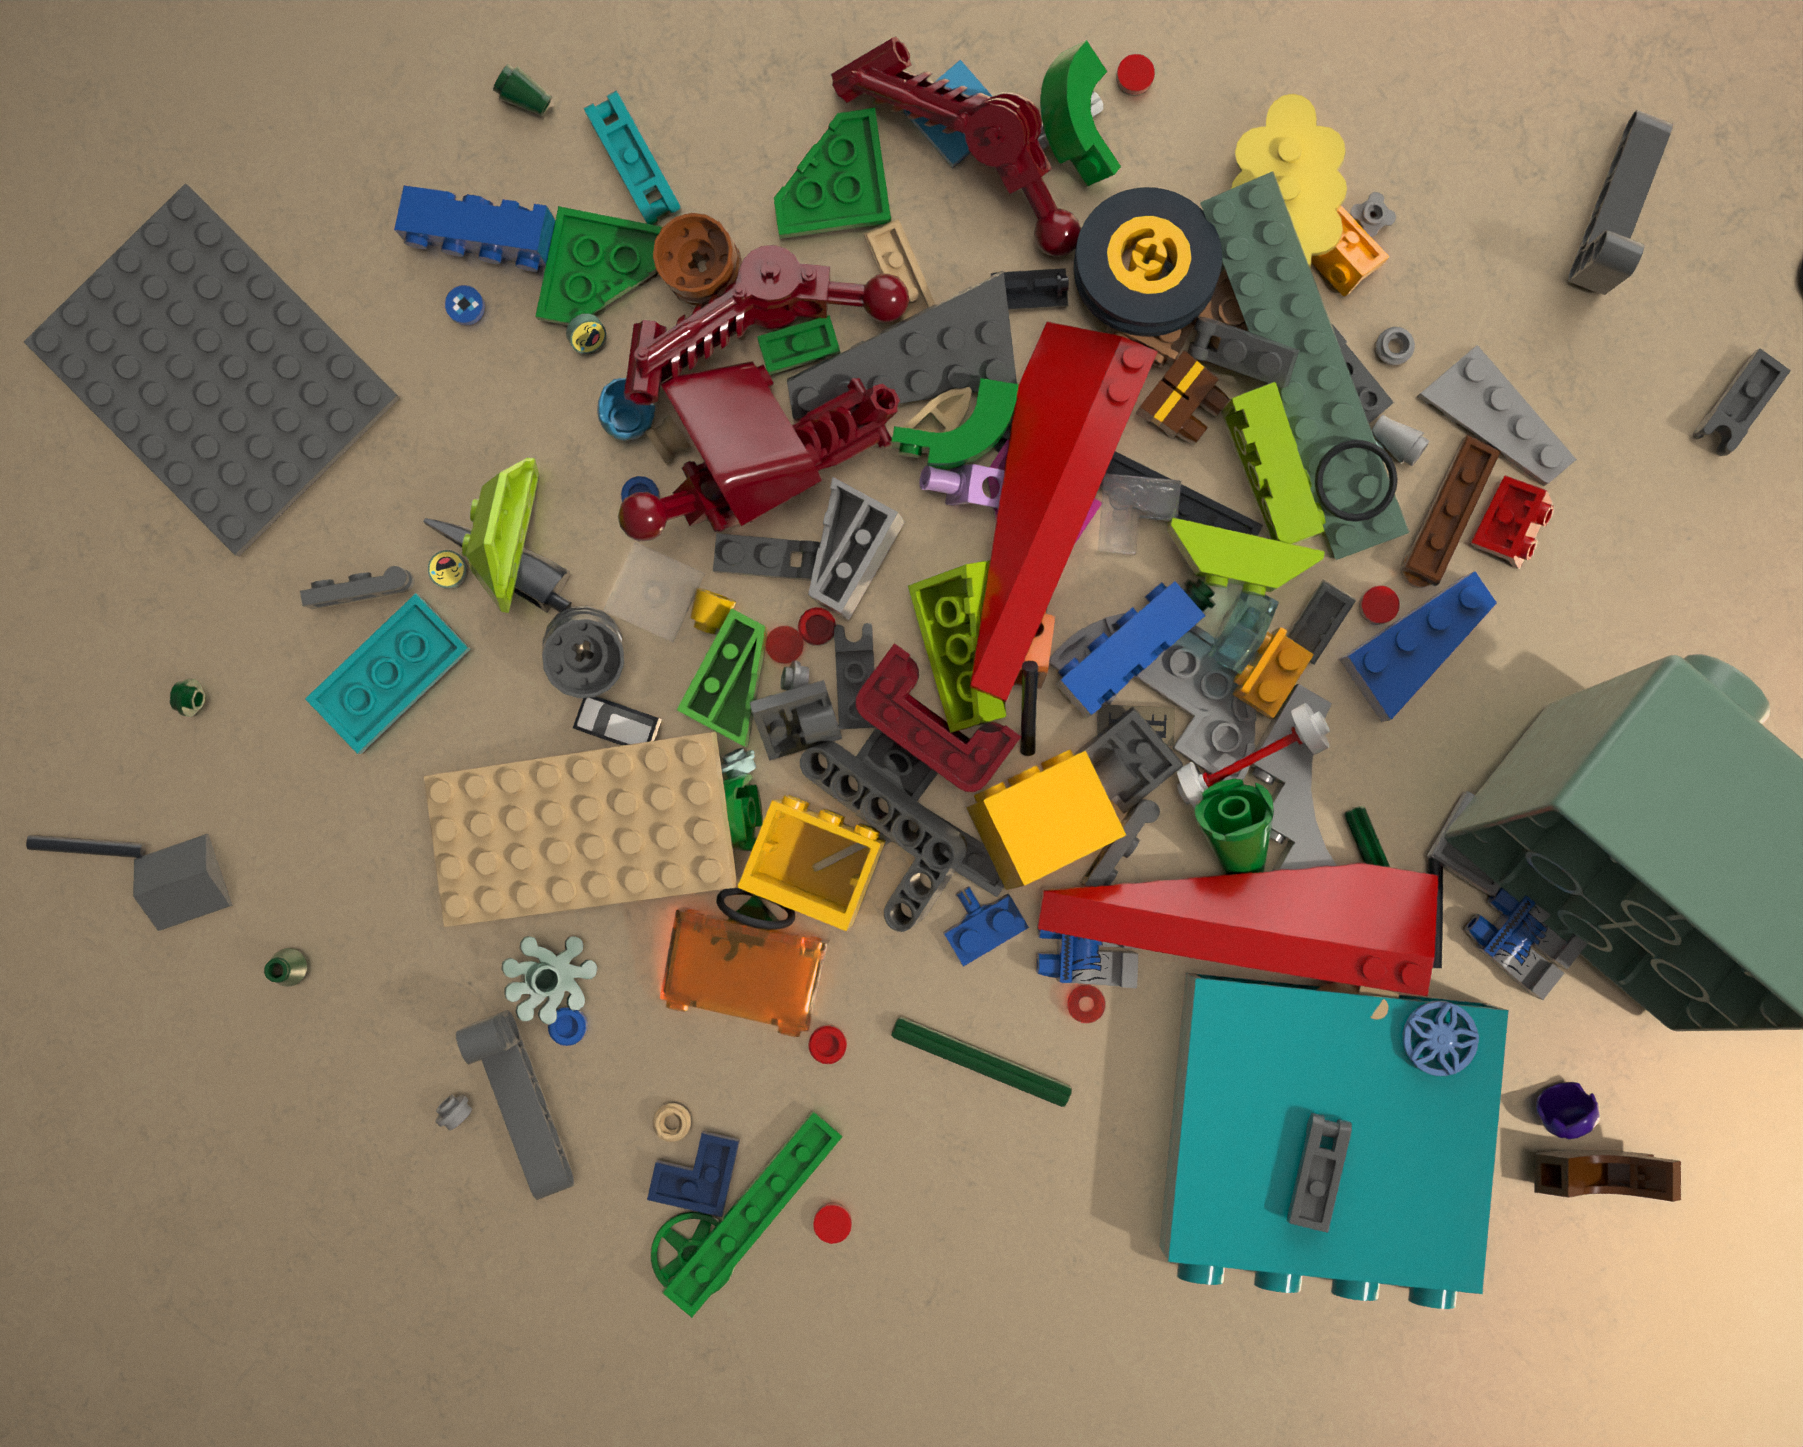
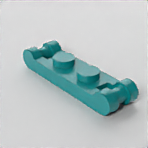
M614 91L607 95L608 100L597 106L592 103L583 109L646 224L652 225L658 222L657 217L668 211L673 214L680 210L681 206L617 91ZM616 113L619 119L606 126L603 120ZM658 189L662 198L649 204L645 195Z

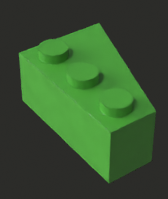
M731 608L677 708V711L747 748L753 720L750 702L756 700L768 635L766 626Z

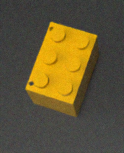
M1069 749L1040 763L1043 768L1042 771L1036 765L1008 778L1007 781L1010 786L1007 788L1001 782L973 795L976 803L966 807L1006 890L1025 886L1126 836L1086 751L1073 755L1072 750Z
M784 795L783 799L772 800L737 888L847 931L854 924L886 840L878 838L880 831L871 826L859 823L854 828L844 824L845 816L831 810L824 809L820 810L819 813L809 810L810 802L796 796ZM856 843L867 846L819 871H814L812 867L815 863Z

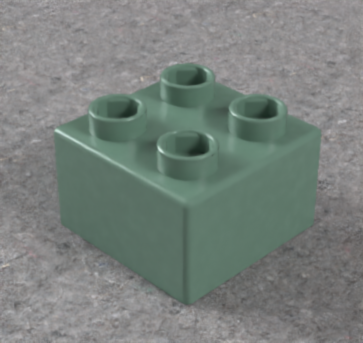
M1692 654L1685 658L1678 655H1670L1548 704L1444 834L1445 839L1518 902L1524 896H1527L1535 904L1547 911L1551 916L1544 923L1565 942H1568L1574 933L1588 943L1580 954L1670 1030L1676 1032L1803 1030V759L1763 726L1770 715V705L1762 690L1744 673L1718 658L1704 654Z

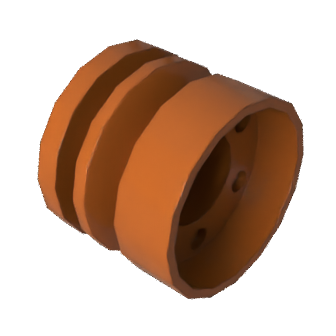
M688 213L675 217L663 226L655 240L653 259L657 272L676 297L691 307L702 304V308L708 305L713 295L717 293L718 298L724 295L727 286L737 280L742 264L740 251L722 224L706 214ZM701 261L706 262L705 266L707 269L703 272L699 271L698 263Z

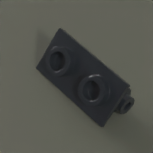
M1066 268L1004 272L1008 310L1068 306L1067 291H1069V279L1066 276Z

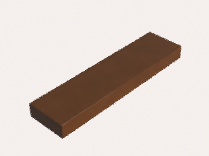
M1468 435L1462 439L1401 570L1435 587L1440 584L1501 451Z

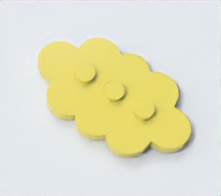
M1288 94L1281 96L1270 106L1266 117V127L1250 129L1241 136L1236 145V161L1241 172L1232 182L1231 189L1273 171L1310 267L1312 256L1328 253L1341 240L1343 227L1337 210L1346 199L1347 186L1345 179L1338 170L1343 165L1346 154L1344 140L1332 128L1317 126L1315 108L1308 99L1302 95Z

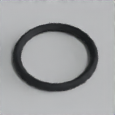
M1364 440L1345 441L1331 448L1320 460L1315 473V489L1320 503L1335 517L1346 521L1358 522L1378 516L1391 503L1397 490V471L1391 457L1378 445ZM1351 448L1367 449L1378 455L1385 463L1390 479L1388 491L1381 503L1372 510L1358 514L1347 513L1336 508L1328 500L1323 488V474L1327 464L1339 452Z
M740 888L724 889L717 895L716 903L719 909L726 916L741 924L758 929L778 930L792 925L795 921L794 910L775 902L772 903L787 912L788 917L785 920H759L734 911L724 902L727 896L755 895Z

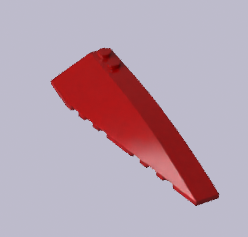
M1046 322L1018 386L971 676V688L1006 703L1158 351L1123 336Z
M1350 863L1340 866H1315L1306 869H1281L1271 872L1234 873L1188 877V879L1153 880V882L1132 884L1118 883L1109 886L1043 890L1037 929L1211 962L1428 997L1435 957L1438 875L1366 863Z

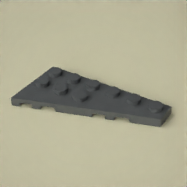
M1000 271L974 287L970 286L958 292V295L938 305L935 304L883 330L882 333L866 341H861L851 346L850 349L830 359L827 358L788 378L787 385L793 419L803 418L811 410L848 391L847 385L853 378H860L866 390L883 383L886 387L895 390L900 399L899 403L932 399L956 388L970 387L972 393L978 392L981 378L1017 384L1004 272Z

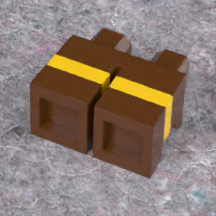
M1183 350L1141 404L1136 414L1147 422L1150 420L1164 430L1166 435L1172 440L1178 435L1181 439L1195 445L1208 428L1192 415L1197 407L1200 405L1214 417H1217L1230 399L1215 385L1219 379Z

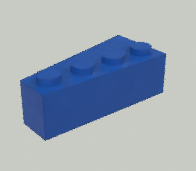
M404 185L394 230L404 239V244L414 248L427 249V245L442 247L441 251L449 255L463 257L464 252L477 254L478 259L487 263L501 264L502 259L516 262L515 266L519 269L537 272L538 267L546 268L555 219L547 205L534 204L533 211H530L525 207L519 206L517 201L502 199L499 207L493 206L491 201L481 196L467 194L463 196L462 201H457L456 195L448 191Z
M1476 571L1463 576L1339 660L1381 722L1390 721L1497 602Z
M1176 581L1168 587L1161 582L1145 596L1149 604L1139 612L1132 607L1116 621L1120 627L1119 630L1110 637L1103 632L1087 646L1091 652L1090 655L1081 662L1074 657L1058 671L1062 679L1056 683L1057 687L1085 719L1092 716L1102 707L1101 705L1104 702H1107L1116 695L1134 676H1137L1147 668L1163 651L1171 647L1205 617L1204 613Z

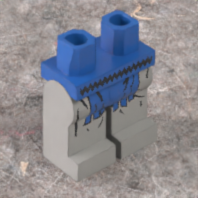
M1500 887L1497 895L1489 896L1487 900L1488 904L1501 913L1496 921L1491 924L1483 916L1476 914L1465 926L1464 930L1478 943L1475 948L1533 997L1544 1000L1564 975V972L1556 966L1568 969L1588 943L1574 933L1568 942H1565L1544 923L1551 916L1547 911L1535 904L1527 896H1524L1518 902ZM1533 946L1536 950H1538L1541 954H1543L1554 964L1549 963L1546 959H1544L1541 955H1539L1530 947Z
M1038 929V938L1058 939L1057 954L1037 953V974L1056 978L1060 983L1137 988L1138 953L1134 951L1099 950V947L1139 948Z

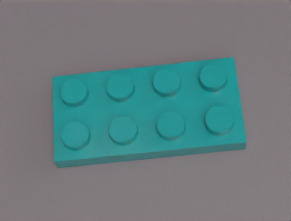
M415 593L313 690L305 700L357 754H362L451 669L470 648L422 597Z

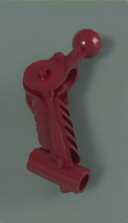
M897 36L831 74L832 86L838 97H841L846 103L866 93L876 98L872 104L880 105L888 102L894 105L889 111L895 113L905 109L912 112L907 116L911 120L925 117L929 119L924 124L931 127L937 124L947 126L941 131L943 133L950 134L955 131L964 133L969 151L976 160L986 166L996 168L1009 194L1022 188L1038 219L1035 224L1034 237L1036 245L1042 252L1054 257H1061L1070 254L1076 249L1081 230L1080 222L1072 212L1056 206L1042 179L1052 167L1038 142L1042 127L1041 116L1038 108L1029 98L1022 94L1010 92L1000 93L992 97L983 93L968 96L963 94L968 87L963 85L954 89L946 87L945 85L950 82L946 78L934 82L927 79L933 74L926 71L918 75L905 69L912 66L910 53Z
M767 245L758 247L743 259L737 280L727 286L724 295L718 298L716 293L710 298L708 305L702 308V304H699L687 319L685 314L677 320L676 326L667 331L666 326L660 325L656 321L642 320L639 323H634L624 391L625 399L637 405L649 406L651 403L658 402L660 384L671 376L674 378L681 375L683 368L688 365L690 371L697 365L700 357L705 355V360L710 358L715 347L721 344L722 350L729 344L732 336L737 334V339H739L750 325L756 324L772 329L781 328L792 323L797 316L827 319L828 304L864 307L872 319L880 322H891L898 319L906 311L910 301L909 291L898 276L889 273L875 275L867 281L866 285L830 281V266L801 264L793 253L780 246Z
M853 378L847 385L848 391L811 410L799 422L792 425L803 445L811 443L822 462L816 466L818 471L837 466L878 444L879 448L884 449L891 446L892 437L885 424L898 412L897 406L900 399L894 389H890L882 383L866 390L860 378ZM695 461L684 463L682 470L687 479L673 492V495L659 499L649 492H636L624 499L618 513L620 528L628 537L638 542L655 539L662 534L667 521L681 516H685L689 526L708 520L714 532H721L725 528L733 527L740 523L706 463L703 462L697 465Z

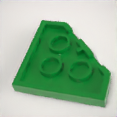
M875 108L837 113L817 144L812 146L786 185L782 186L775 195L774 205L780 239L891 222Z
M558 206L535 317L541 321L568 326L570 321L581 314L594 315L658 273L653 259L655 240L663 227Z

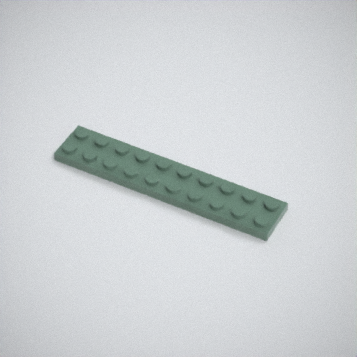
M1274 172L1267 173L1200 202L1207 221L1215 226L1222 247V261L1249 332L1299 349L1288 387L1280 388L1277 386L1292 434L1297 443L1303 468L1307 470L1312 483L1310 489L1314 501L1319 503L1326 520L1323 527L1336 560L1408 534L1410 531L1396 494L1388 507L1378 516L1358 522L1346 521L1335 517L1320 503L1316 494L1315 473L1320 460L1331 448L1351 440H1364L1376 444ZM1351 448L1339 452L1327 464L1323 474V488L1328 500L1336 508L1347 513L1358 514L1372 510L1381 503L1388 491L1390 479L1384 462L1378 455L1367 449Z

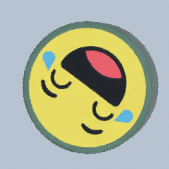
M581 314L573 318L568 324L566 337L575 351L587 354L598 350L603 345L606 339V329L595 315Z
M443 550L437 552L430 559L428 574L436 585L445 589H454L462 585L466 580L468 565L460 554L451 550Z

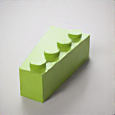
M1276 382L1232 398L1223 408L1221 414L1270 539L1295 545L1323 533V524L1326 523L1325 516L1320 504L1314 501L1310 489L1312 483L1307 470L1303 468L1297 443L1292 434Z
M990 560L965 564L908 585L950 733L1006 717L1005 702L970 687Z

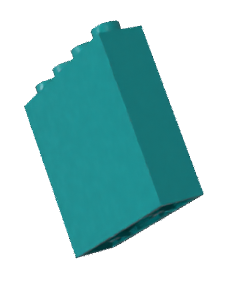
M1186 973L1159 1247L1167 1261L1178 1263L1177 1278L1191 1283L1219 1285L1224 1282L1225 1268L1255 1271L1254 1285L1256 1287L1282 1293L1300 1292L1302 1276L1332 1279V1294L1360 1301L1378 1300L1380 1284L1409 1287V1302L1437 1309L1456 1308L1457 1292L1483 1294L1509 1010L1488 1003L1400 994L1398 999L1317 990L1322 986ZM1385 999L1388 1003L1386 1016L1377 1020L1372 1019L1371 1016L1382 1000ZM1445 1001L1455 1004L1464 1009L1476 1025L1479 1035L1476 1054L1472 1061L1456 1074L1448 1076L1428 1074L1417 1068L1405 1053L1402 1042L1404 1025L1410 1014L1425 1003ZM1441 1008L1431 1009L1421 1016L1435 1022V1016ZM1450 1009L1443 1018V1023L1445 1024L1450 1022ZM1457 1013V1024L1453 1029L1458 1027L1468 1029L1464 1019ZM1415 1022L1423 1032L1428 1027L1426 1023ZM1412 1029L1410 1039L1412 1050H1414L1418 1042L1423 1041V1038L1418 1037ZM1457 1035V1042L1459 1043L1470 1040L1469 1035ZM1424 1047L1417 1058L1428 1055L1430 1050ZM1468 1047L1462 1049L1454 1048L1459 1054V1061L1465 1056ZM1451 1053L1445 1054L1446 1062L1450 1067L1453 1066ZM1437 1054L1433 1060L1423 1063L1431 1068L1444 1069L1437 1061ZM1311 1113L1324 1115L1325 1120L1336 1123L1338 1119L1352 1123L1351 1136L1328 1233L1290 1224L1286 1221L1306 1139L1307 1123ZM1322 1136L1319 1147L1332 1149L1333 1138Z

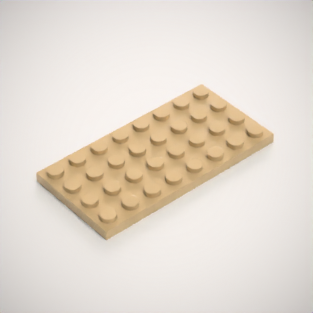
M716 732L424 776L444 927L738 887Z

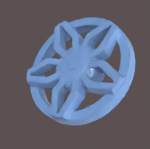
M1433 1001L1419 1006L1410 1014L1403 1028L1402 1042L1407 1057L1417 1068L1431 1075L1448 1076L1460 1072L1472 1061L1477 1051L1479 1035L1473 1019L1464 1009L1450 1002ZM1441 1008L1435 1016V1022L1421 1016L1431 1009ZM1450 1009V1022L1445 1024L1443 1023V1018ZM1457 1013L1464 1019L1468 1029L1461 1027L1453 1029L1457 1024ZM1416 1021L1428 1024L1424 1032L1415 1023ZM1412 1029L1418 1037L1423 1038V1041L1418 1042L1414 1050H1412L1410 1039ZM1457 1035H1469L1470 1040L1459 1043L1457 1042ZM1424 1047L1430 1050L1428 1055L1417 1058ZM1468 1047L1465 1056L1459 1061V1054L1454 1048L1462 1049ZM1451 1053L1453 1066L1450 1067L1446 1062L1445 1054ZM1437 1054V1061L1444 1069L1431 1068L1423 1063L1433 1060Z

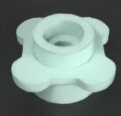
M739 748L726 754L723 757L724 763L721 764L722 773L725 772L728 779L739 775H746L756 768L753 760L755 757L754 750L745 752L743 748Z

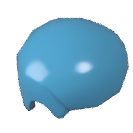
M618 378L604 386L597 405L598 419L603 429L615 439L623 441L638 439L651 427L655 416V405L653 403L649 406L637 405L630 400H626L624 395L626 378Z

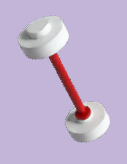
M1304 703L1291 710L1296 726L1291 728V734L1211 775L1207 772L1202 774L1192 762L1181 767L1177 771L1180 781L1177 784V789L1181 798L1187 805L1191 803L1195 808L1196 804L1199 805L1203 799L1202 794L1210 786L1296 741L1299 745L1306 743L1314 755L1328 749L1330 746L1325 734L1329 733L1330 730L1324 717L1319 711L1314 714L1309 705Z

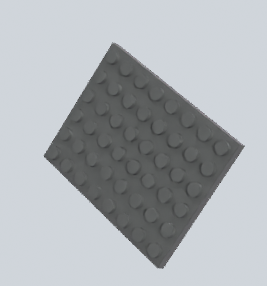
M186 183L24 341L77 397L236 556H240L400 399Z

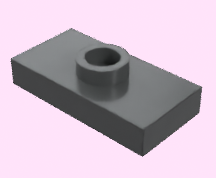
M1323 579L1286 636L1313 653L1314 655L1310 662L1315 665L1356 602V599Z

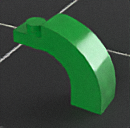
M1085 40L1061 52L1049 66L1042 83L1040 109L1044 131L1056 159L1060 164L1070 160L1087 186H1090L1115 175L1121 168V165L1099 134L1091 113L1092 92L1096 84L1108 71L1089 42Z
M981 378L975 409L963 425L943 433L894 426L892 448L899 449L898 454L913 458H920L921 453L929 454L927 466L943 470L958 468L978 460L999 442L1007 430L1013 415L1019 384Z

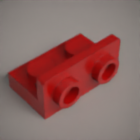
M1504 475L1471 542L1472 545L1477 549L1509 560L1513 567L1520 569L1523 561L1530 560L1537 546V539L1535 537L1540 527H1545L1552 517L1554 506L1548 491Z

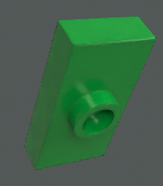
M830 315L827 316V319L818 318L757 336L769 375L830 358L841 353Z

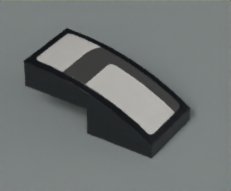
M596 696L583 698L573 729L623 746L655 741L662 719Z

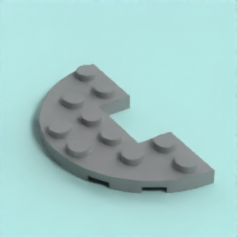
M1125 613L1106 617L1076 632L1050 657L1049 664L1059 671L1074 657L1079 662L1083 661L1091 654L1087 646L1103 632L1110 637L1119 630L1120 627L1116 621ZM1195 625L1171 647L1163 651L1147 668L1134 677L1193 716L1172 748L1209 774H1213L1254 753L1255 721L1257 719L1254 708L1232 695L1238 686L1234 682L1240 670L1238 663L1218 640L1212 646L1215 638ZM1117 694L1105 703L1111 705ZM1249 766L1220 781L1229 779L1244 780Z

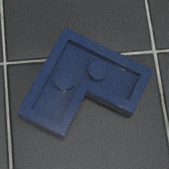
M703 1131L694 1168L657 1160L647 1200L722 1217L740 1139Z

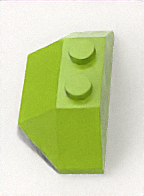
M525 458L500 472L482 486L479 499H474L471 505L470 520L473 522L471 534L466 533L463 539L462 555L467 558L472 573L501 612L509 613L538 484L539 472L535 458Z
M1172 518L1168 522L1166 529L1194 574L1205 578L1204 584L1219 588H1227L1228 583L1243 586V593L1263 597L1266 591H1274L1323 560L1325 551L1177 518Z

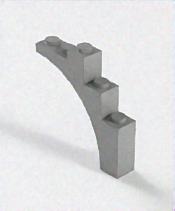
M1300 684L1295 685L1276 716L1272 719L1254 752L1292 733L1291 728L1296 726L1291 710L1307 703L1314 714L1319 711L1325 719L1332 703ZM1296 741L1250 765L1254 768L1252 775L1271 786L1274 781L1279 783L1272 794L1274 815L1270 839L1281 845L1284 840H1287L1288 843L1272 871L1306 869L1327 865L1337 866L1326 849L1316 822L1311 792L1312 760L1314 754L1306 743L1299 745Z

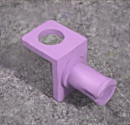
M976 464L963 465L950 469V471L925 466L920 475V487L922 490L946 493V505L972 503L998 509L1005 470ZM989 476L994 477L1000 485L999 493L993 499L986 497L982 490L983 481Z

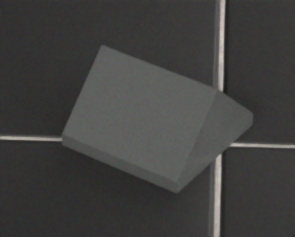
M875 728L856 756L916 801L919 800L938 774L877 728Z
M209 834L144 855L142 858L134 859L133 897L158 931L233 906Z

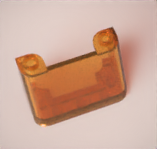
M680 907L676 909L660 998L666 1000L665 1007L669 1009L688 1012V1008L691 1006L779 1026L778 1033L800 1037L801 1031L810 1030L830 940L811 936V938L802 936V938H799V934L796 933L790 934L777 930L758 929L737 921L719 918L716 915L709 914L705 917L699 910Z

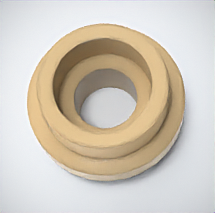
M667 1103L661 1106L653 1117L654 1132L660 1139L667 1142H676L683 1139L691 1127L689 1112L685 1107L677 1103ZM667 1116H676L679 1120V1126L674 1129L669 1128L665 1123Z

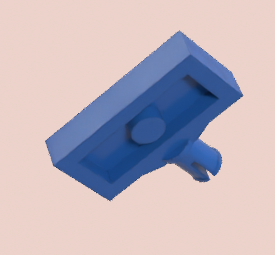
M970 886L964 888L970 903L962 891L956 894L967 914L959 923L943 933L963 967L1029 928L1009 893L993 903L982 905L979 904Z

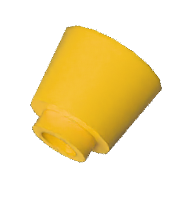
M697 587L690 617L695 620L693 627L706 633L715 634L716 629L722 627L731 608H734L736 601Z

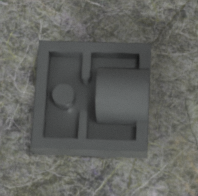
M824 680L750 702L752 714L769 760L803 751L826 741L842 739Z
M1134 706L1074 754L1086 751L1109 800H1112L1123 813H1126L1183 767L1181 760Z

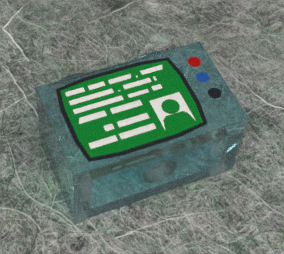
M1241 590L1224 615L1207 655L1215 659L1223 667L1231 668L1241 674L1263 643L1279 602L1266 594L1263 597L1243 593Z

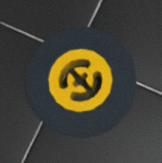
M1133 188L1107 198L1085 220L1077 240L1073 268L1074 280L1079 295L1086 307L1107 326L1122 333L1135 336L1151 337L1165 335L1190 324L1203 312L1210 302L1221 272L1222 247L1215 226L1207 221L1204 211L1190 199L1176 192L1161 188ZM1136 244L1135 250L1132 251L1127 271L1122 263L1121 255L1127 248ZM1168 254L1173 262V270L1168 276L1158 280L1159 275L1162 274Z

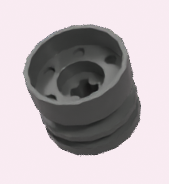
M587 605L570 607L558 613L547 625L542 644L543 669L550 683L563 694L576 698L596 697L608 691L620 678L624 666L622 635L614 619L603 610ZM584 641H588L590 651L584 649L581 654L577 653L576 644L582 645Z

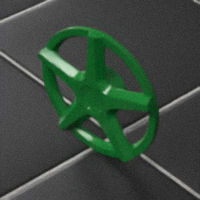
M693 1211L678 1214L661 1226L652 1243L651 1264L656 1278L663 1287L669 1283L667 1280L675 1276L709 1235L711 1224L716 1227L720 1222L719 1219L710 1214ZM684 1220H700L691 1239H686L670 1229L676 1223ZM661 1238H664L678 1252V1256L660 1270L657 1251ZM734 1268L712 1294L719 1291L729 1281Z

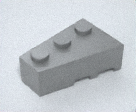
M832 477L828 510L824 516L820 548L818 547L808 595L818 604L849 620L905 521L899 512Z

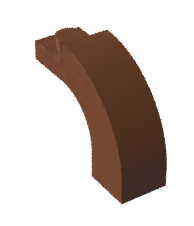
M1560 1150L1534 1154V1193L1567 1198L1587 1194H1618L1670 1202L1680 1201L1681 1161L1654 1157V1154L1608 1150Z

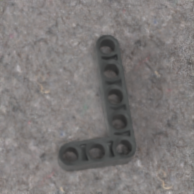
M1635 110L1630 117L1570 270L1569 282L1606 295L1628 279L1635 271L1642 257L1644 244L1632 240L1631 236L1671 135L1672 123L1639 110Z
M826 741L805 750L800 758V769L806 778L915 857V860L884 908V919L891 929L898 932L911 929L928 915L967 853L965 837L839 744L833 741ZM819 753L823 754L826 758L827 769L820 765L818 760ZM849 775L856 779L858 783L857 791L850 787L848 782ZM879 797L887 802L888 813L880 809L878 804ZM909 820L914 821L918 825L919 836L913 834L910 830ZM940 842L948 846L951 852L950 858L945 857L939 849ZM920 873L928 876L931 881V888L924 886L921 882ZM901 903L910 908L912 918L903 913Z
M506 1010L456 1032V1040L465 1062L472 1064L482 1060L534 1198L539 1200L573 1187L574 1178L512 1013Z

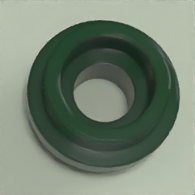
M1190 579L1184 582L1186 586L1183 589L1184 592L1202 612L1208 607L1212 609L1216 605L1211 599L1215 592L1207 584H1204L1201 579H1198L1195 583Z
M189 678L174 684L170 692V705L173 710L178 711L182 716L192 717L203 707L205 692L198 680Z

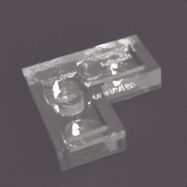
M1105 474L1098 551L1136 555L1140 518L1170 521L1172 518L1178 519L1182 481Z

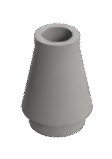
M1382 415L1372 428L1373 436L1401 464L1406 462L1413 466L1430 442L1423 437L1424 432L1391 420L1385 415Z

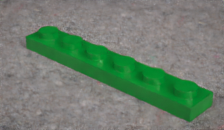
M812 1110L665 1286L662 1293L692 1318L843 1136Z

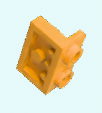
M1341 206L1337 210L1343 227L1341 240L1328 253L1312 256L1311 263L1345 297L1354 290L1360 281L1380 268L1389 256Z
M1282 627L1275 629L1271 633L1266 631L1254 647V650L1258 652L1251 665L1246 662L1234 679L1238 686L1232 695L1269 719H1273L1314 655L1285 636L1287 630Z

